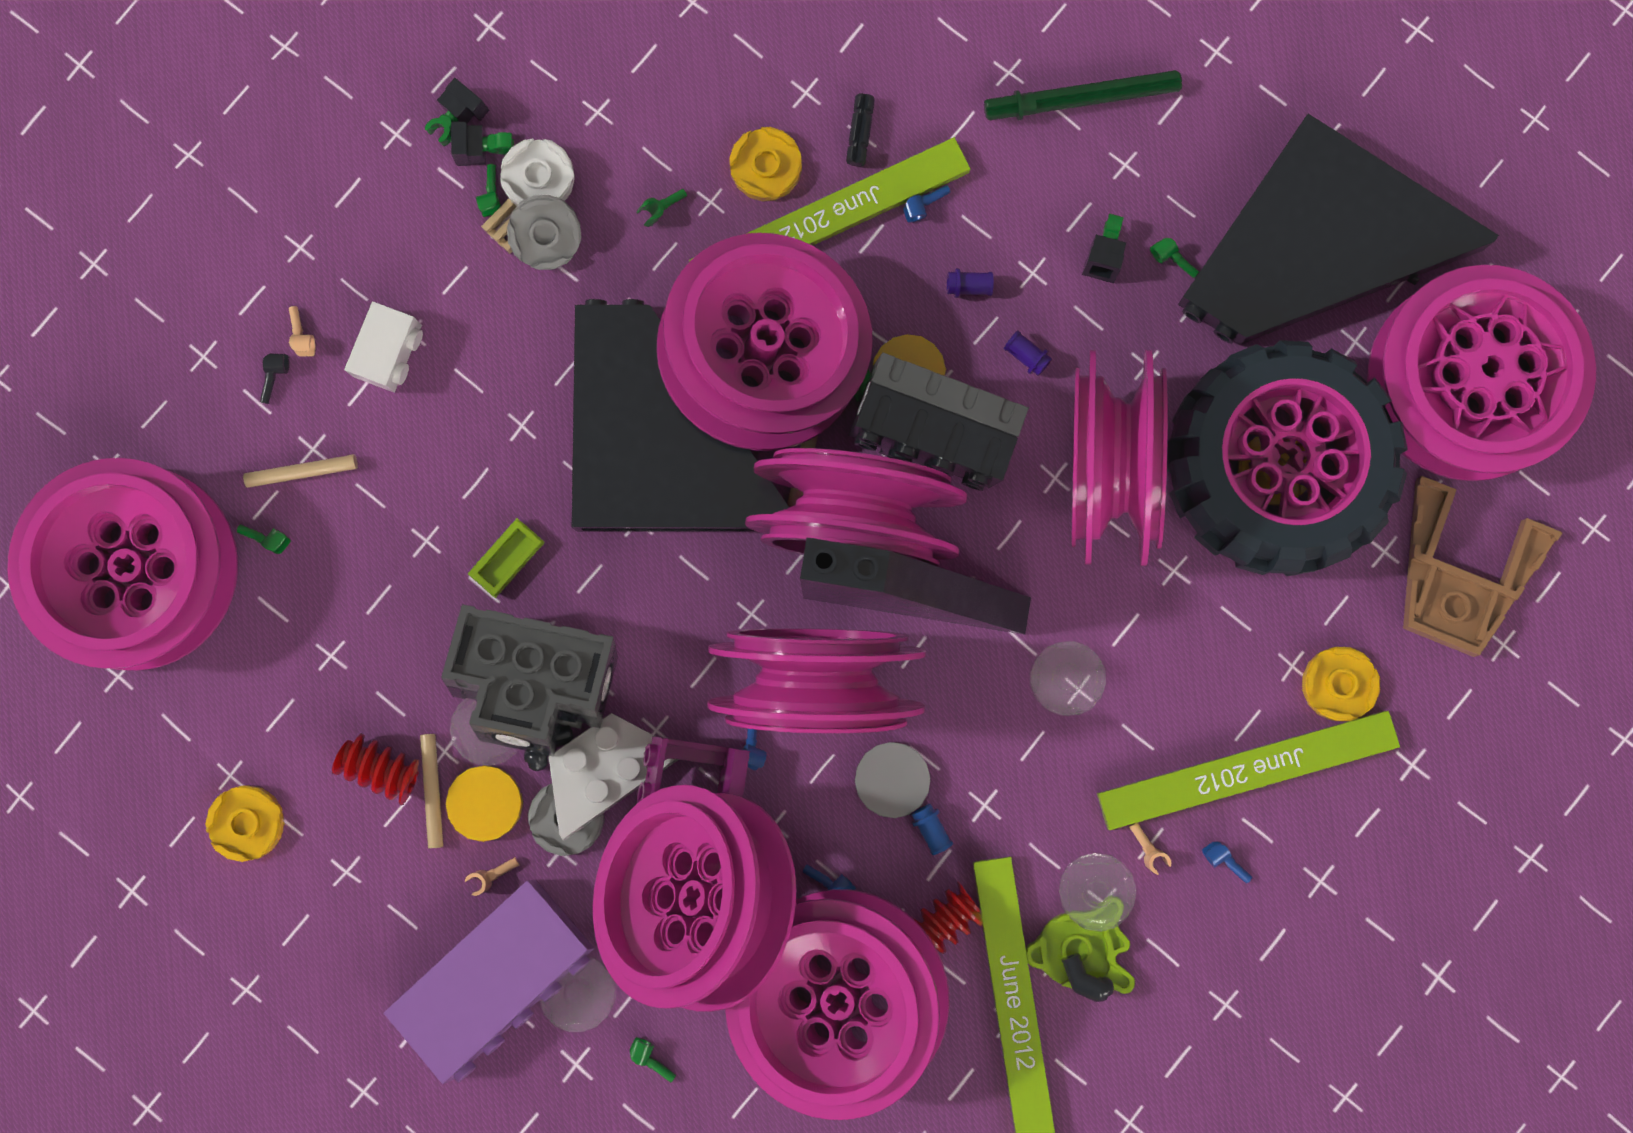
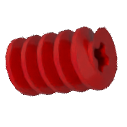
M362 733L354 741L347 740L335 757L332 774L339 775L344 772V778L347 781H353L358 777L357 783L360 787L366 788L371 784L373 793L380 794L385 790L386 799L394 800L399 796V804L404 805L417 781L419 760L414 759L407 767L404 765L406 754L403 752L395 760L390 759L392 747L387 746L379 754L377 753L379 742L377 740H373L366 748L363 746L365 735Z
M957 881L959 895L947 889L944 891L947 904L935 898L932 900L935 913L933 914L929 910L922 908L920 911L923 922L920 923L914 919L929 936L937 951L942 954L947 951L944 939L955 945L959 943L956 933L957 929L966 935L971 934L968 924L969 920L979 926L983 924L980 909L959 881Z

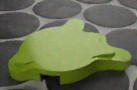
M1109 896L1092 910L1069 911L1055 916L1045 925L1038 938L1026 947L1028 964L1034 968L1042 969L1054 981L1072 989L1061 959L1079 953L1087 974L1097 978L1106 976L1113 982L1114 990L1122 994L1130 993L1135 986L1134 977L1116 962L1117 954L1126 952L1130 948L1129 939L1118 926L1124 911V904L1117 897Z

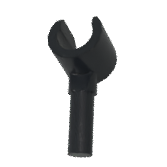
M270 353L263 358V370L266 374L259 402L269 404L276 374L288 373L289 356L286 354Z

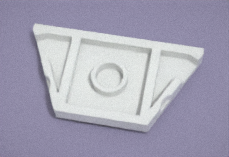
M611 713L602 719L600 728H589L556 751L554 757L549 756L558 829L563 841L637 790L641 782H645L647 767L644 766L643 762L644 752L647 744H651L652 736L654 735ZM679 759L665 760L663 770Z

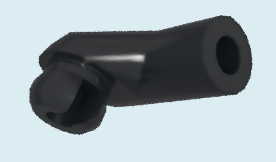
M570 725L561 727V731L556 738L557 746L566 745L574 740ZM524 751V760L528 763L531 770L541 771L548 765V755Z
M1079 953L1061 959L1075 993L1094 1002H1103L1107 1000L1108 996L1113 994L1114 985L1111 979L1106 976L1097 978L1087 974Z

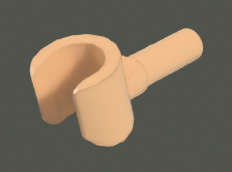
M289 307L293 335L289 339L290 347L298 356H314L316 350L314 336L303 335L298 307Z
M1138 822L1131 825L1130 829L1145 852V866L1153 873L1159 875L1153 867V861L1156 857L1162 856L1166 865L1171 867L1170 857L1162 850L1154 847Z
M514 857L489 871L479 870L469 874L465 882L475 877L482 881L481 889L471 895L477 896L488 891L492 886V881L518 867L519 863Z

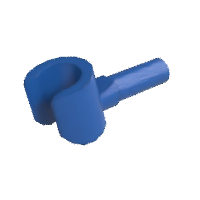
M948 185L923 197L920 195L910 197L903 208L907 222L912 223L924 219L927 216L924 206L930 205L951 193Z
M747 729L746 745L742 750L750 751L748 768L756 771L764 766L767 752L756 748L757 730Z
M1214 841L1202 849L1203 855L1212 867L1215 868L1224 862L1246 884L1251 881L1252 876L1235 861L1225 845Z
M806 864L802 871L823 884L828 890L856 889L852 882L843 874L833 882L828 876Z

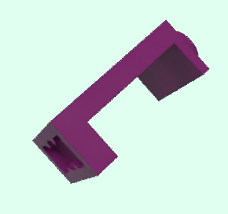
M652 736V742L647 744L644 752L643 762L644 766L647 767L645 782H641L639 786L637 802L639 803L648 795L660 790L664 761L667 759L721 765L717 793L743 797L750 751Z

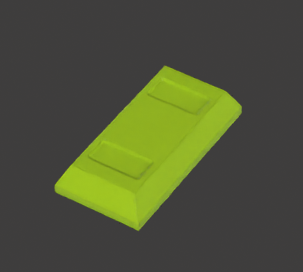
M516 518L468 572V575L494 598H497L545 542L522 521Z

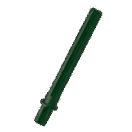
M1174 70L1020 94V91L1016 90L1011 96L986 99L984 101V113L987 120L990 121L1010 117L1022 120L1023 116L1179 92L1182 89V77L1180 72Z

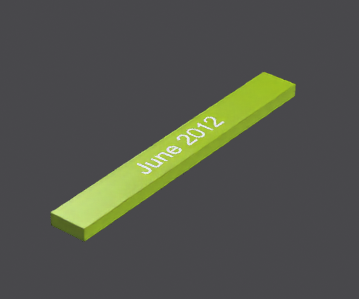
M955 137L748 233L785 235L814 246L906 203L912 196L924 195L969 174L970 167Z
M1383 711L1099 792L1097 796L1107 830L1110 831L1400 748L1390 713L1389 711Z
M1010 856L974 861L973 869L980 913L983 920L982 926L1015 1133H1055L1012 860Z

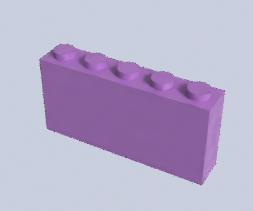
M527 880L384 1012V1015L442 1084L454 1079L459 1083L476 1068L473 1061L483 1052L486 1056L490 1055L505 1041L501 1036L512 1025L515 1029H518L534 1014L530 1010L532 1006L540 999L544 1003L561 990L560 980L569 972L575 976L591 961L587 955L595 948L536 880Z

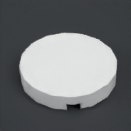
M533 138L523 140L511 147L503 158L500 179L502 188L510 201L516 206L521 201L534 195H551L565 201L572 192L575 180L573 164L565 150L551 140H534Z

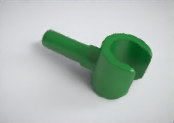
M494 164L487 165V193L476 196L477 205L483 217L493 215L501 207L496 193V165Z
M681 189L665 199L648 198L638 208L636 213L638 214L643 210L650 212L652 217L645 222L644 226H653L663 215L664 210L687 197V193L684 189Z
M1164 238L1150 247V252L1157 262L1162 264L1171 258L1174 263L1192 278H1195L1199 273L1178 252L1179 248L1173 239Z
M242 524L237 527V533L257 541L265 549L276 554H281L291 542L286 535L275 528L266 536Z
M636 1037L630 1048L632 1061L635 1064L652 1068L671 1083L675 1079L676 1074L657 1061V1059L650 1056L654 1044L643 1038Z

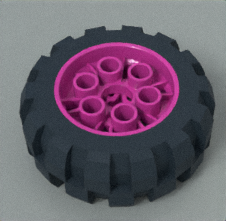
M1280 340L1274 346L1261 347L1256 344L1231 354L1225 361L1215 368H1211L1200 379L1195 387L1184 397L1172 419L1174 427L1171 438L1167 441V472L1171 474L1173 490L1169 492V495L1179 518L1185 516L1196 530L1197 534L1194 538L1214 556L1222 554L1235 561L1236 568L1261 575L1283 573L1286 576L1315 572L1350 558L1351 554L1360 547L1370 544L1388 524L1387 513L1392 504L1399 502L1401 499L1407 473L1405 469L1400 468V454L1408 449L1402 422L1393 423L1385 406L1392 399L1376 378L1367 382L1354 371L1358 365L1356 361L1332 348L1326 353L1312 350L1313 346L1309 342ZM1254 409L1265 427L1256 425L1244 414ZM1276 409L1285 410L1289 414V426L1281 425L1276 420ZM1301 410L1308 413L1304 421H1301ZM1313 421H1318L1327 431L1326 438H1321L1314 433ZM1248 434H1255L1259 437L1261 444L1260 452L1250 449L1247 444ZM1298 441L1300 444H1302L1305 451H1301L1300 447L1297 446L1295 442ZM1333 442L1335 449L1326 450V444ZM1286 453L1290 458L1287 460L1286 465L1281 466L1277 461L1280 459V455ZM1323 458H1329L1334 462L1336 467L1334 476L1328 475L1323 471L1321 466ZM1229 461H1251L1248 463V470L1232 475ZM1257 471H1262L1269 475L1271 479L1269 489H1263L1258 486L1255 478ZM1295 483L1306 487L1308 491L1306 501H1300L1294 496L1293 486ZM1319 484L1331 493L1326 502L1320 495ZM1281 493L1278 515L1266 512L1265 510L1273 494Z

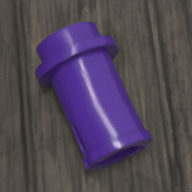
M956 268L955 272H948L947 294H954V298H959L960 294L988 296L993 294V272H960V268Z
M1016 331L1003 348L1028 367L1027 372L1029 374L1034 372L1039 376L1052 361V358L1047 355L1049 352L1047 349L1042 351L1024 337L1020 331Z

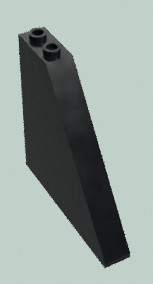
M1308 113L1178 305L1184 308L1182 310L1183 314L1197 323L1204 321L1215 329L1213 331L1214 334L1221 340L1230 344L1236 342L1241 345L1479 253L1494 243L1499 235Z
M589 299L585 301V305H575L571 527L575 531L757 532L745 525L746 517L758 514H773L789 508L774 484L754 473V463L757 460L749 449L729 445L713 438L695 426L676 406L665 387L659 370L657 335L661 320L650 305H644V301L638 299L623 300L622 305H607L605 300Z
M808 537L806 539L800 575L804 599L1023 635L1026 633L1031 597L892 551Z

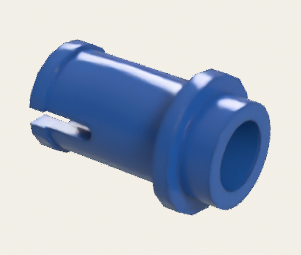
M928 804L911 814L914 819L912 825L913 827L918 826L930 849V853L936 855L950 848L953 842L948 837L937 816L940 813L939 810L934 809L931 804Z

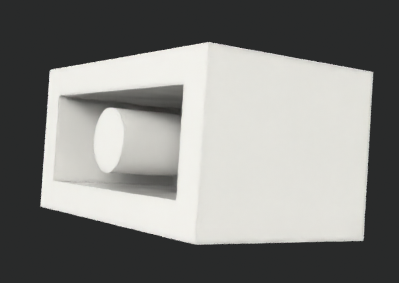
M372 301L344 370L354 378L395 393L397 386L402 385L408 375L409 365L407 361L411 351H416L421 343L423 331L420 329L422 325L413 316Z

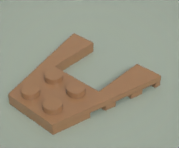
M1420 476L1415 481L1403 629L1469 656L1476 657L1482 653L1506 616L1504 615L1513 602L1518 600L1525 589L1524 586L1534 571L1538 570L1544 562L1547 552L1554 542L1559 540L1562 532L1529 518L1522 520L1500 583H1494L1433 558L1456 489Z

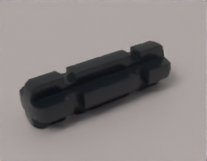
M859 93L855 96L854 113L852 115L849 145L851 146H848L846 156L847 164L861 167L866 164V147L869 144L872 115L870 114H873L875 101L874 96L870 94Z

